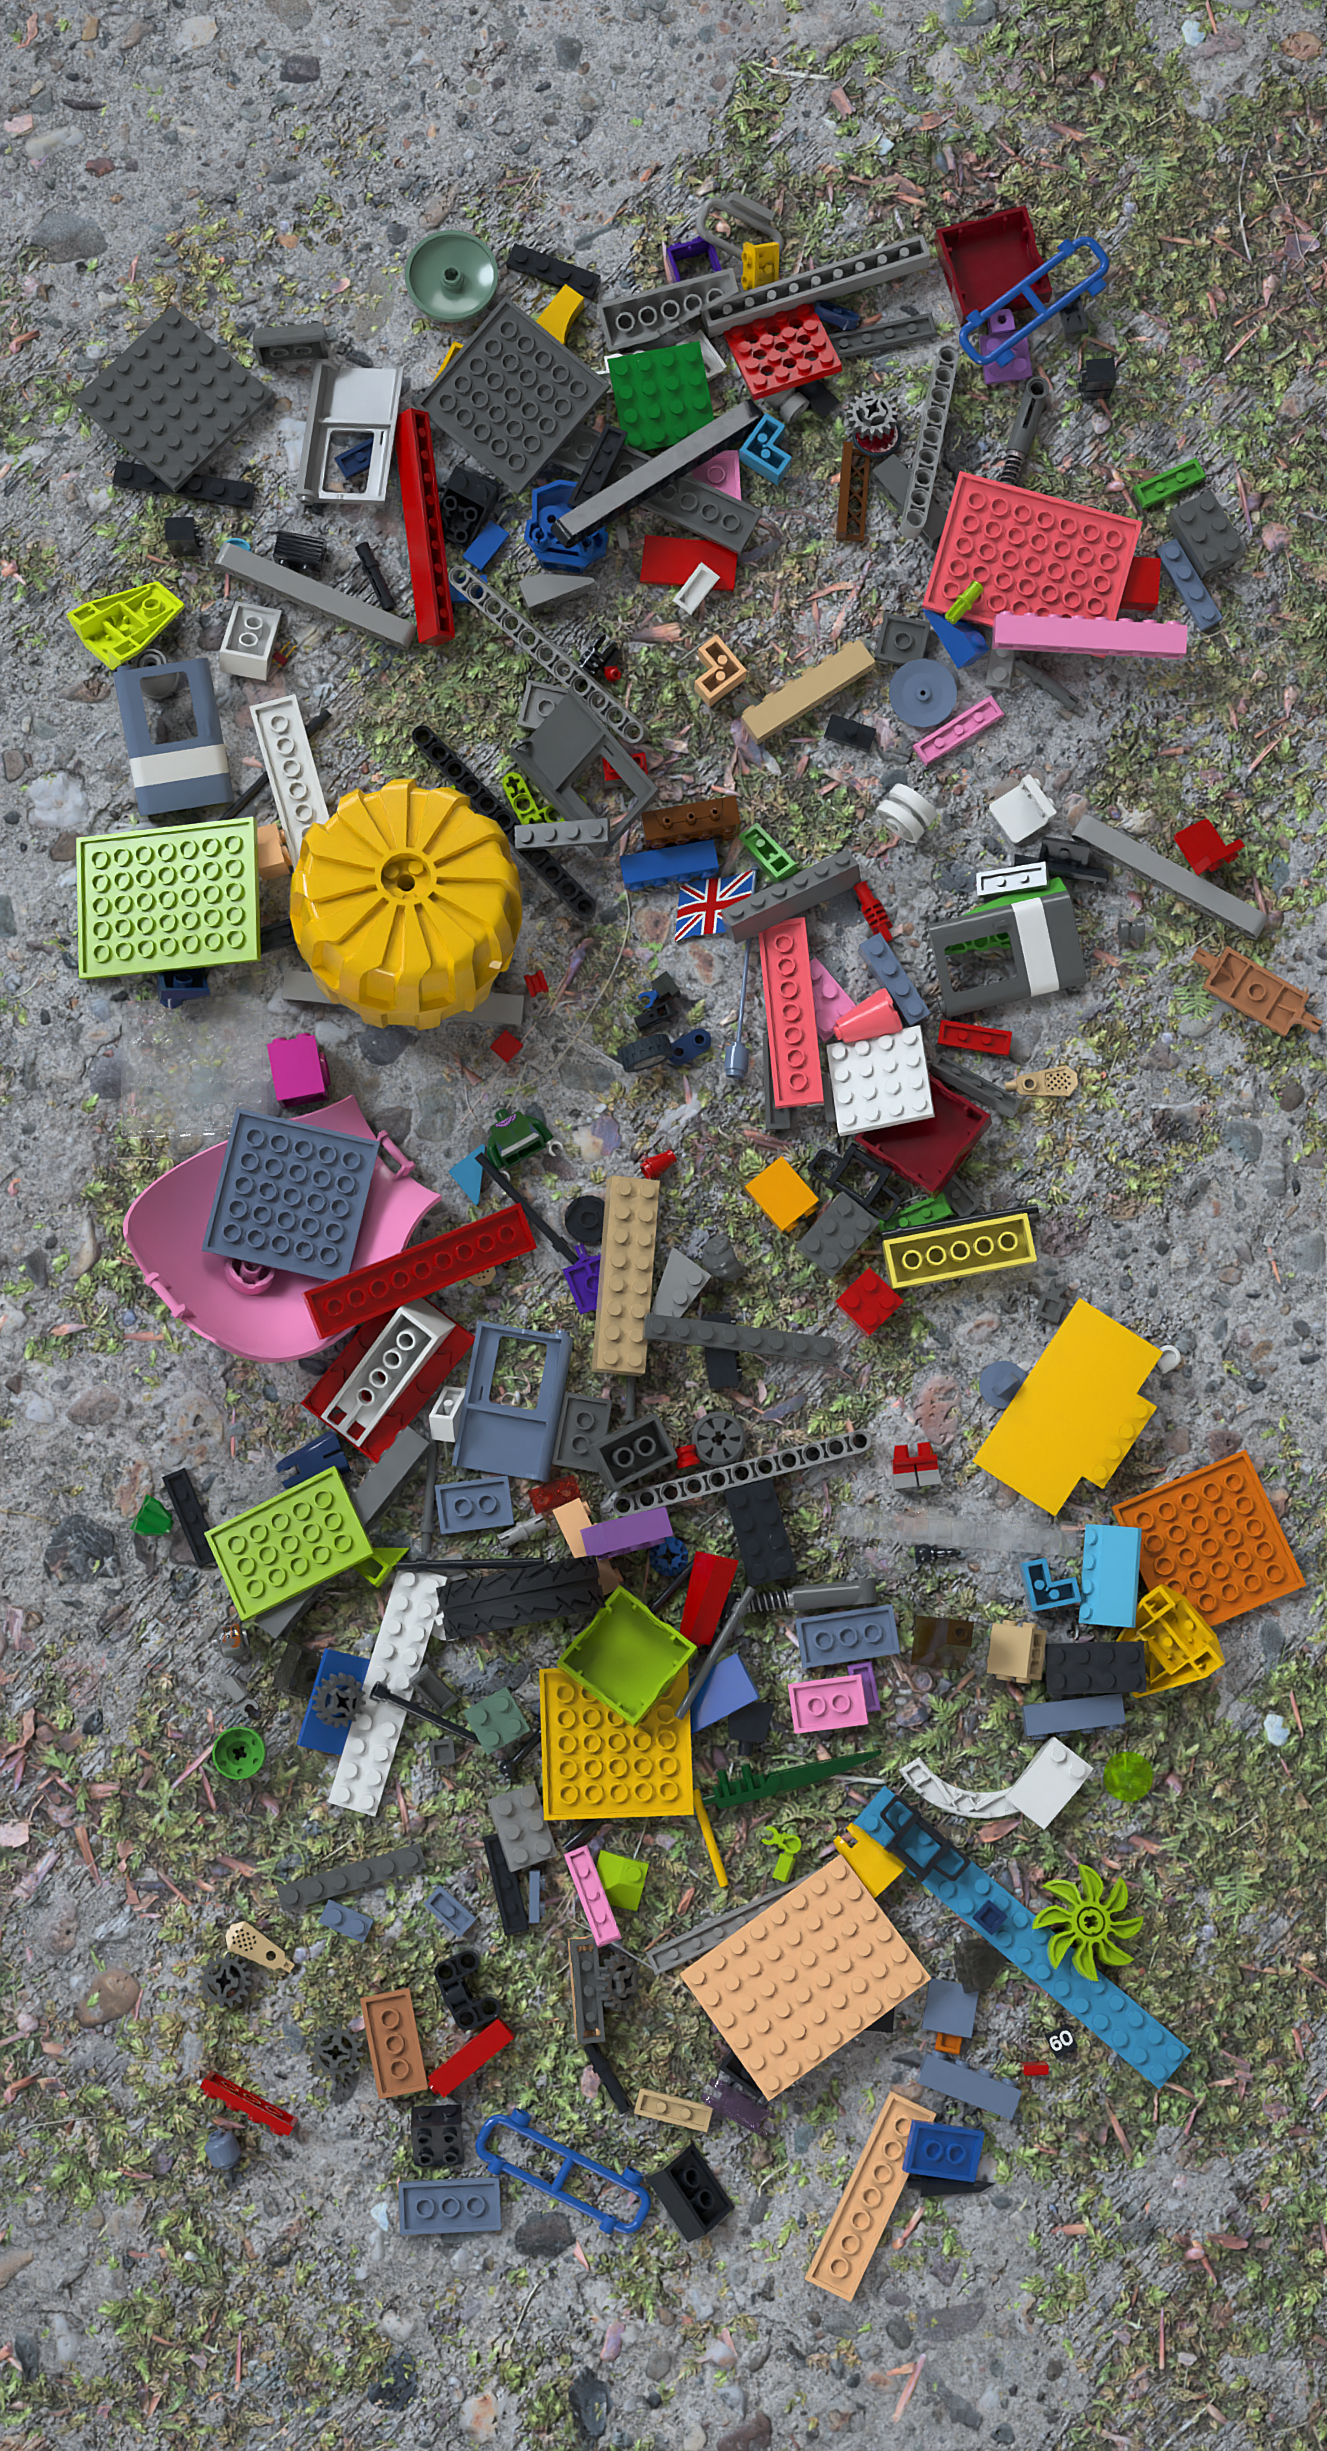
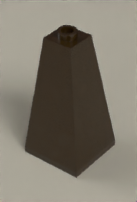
M916 1615L910 1664L960 1671L971 1648L974 1622Z

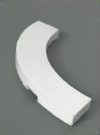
M920 1757L899 1769L904 1779L917 1793L932 1804L948 1812L972 1818L1000 1817L1019 1812L1016 1807L1004 1799L1012 1787L985 1793L965 1791L949 1785L938 1778L924 1764Z

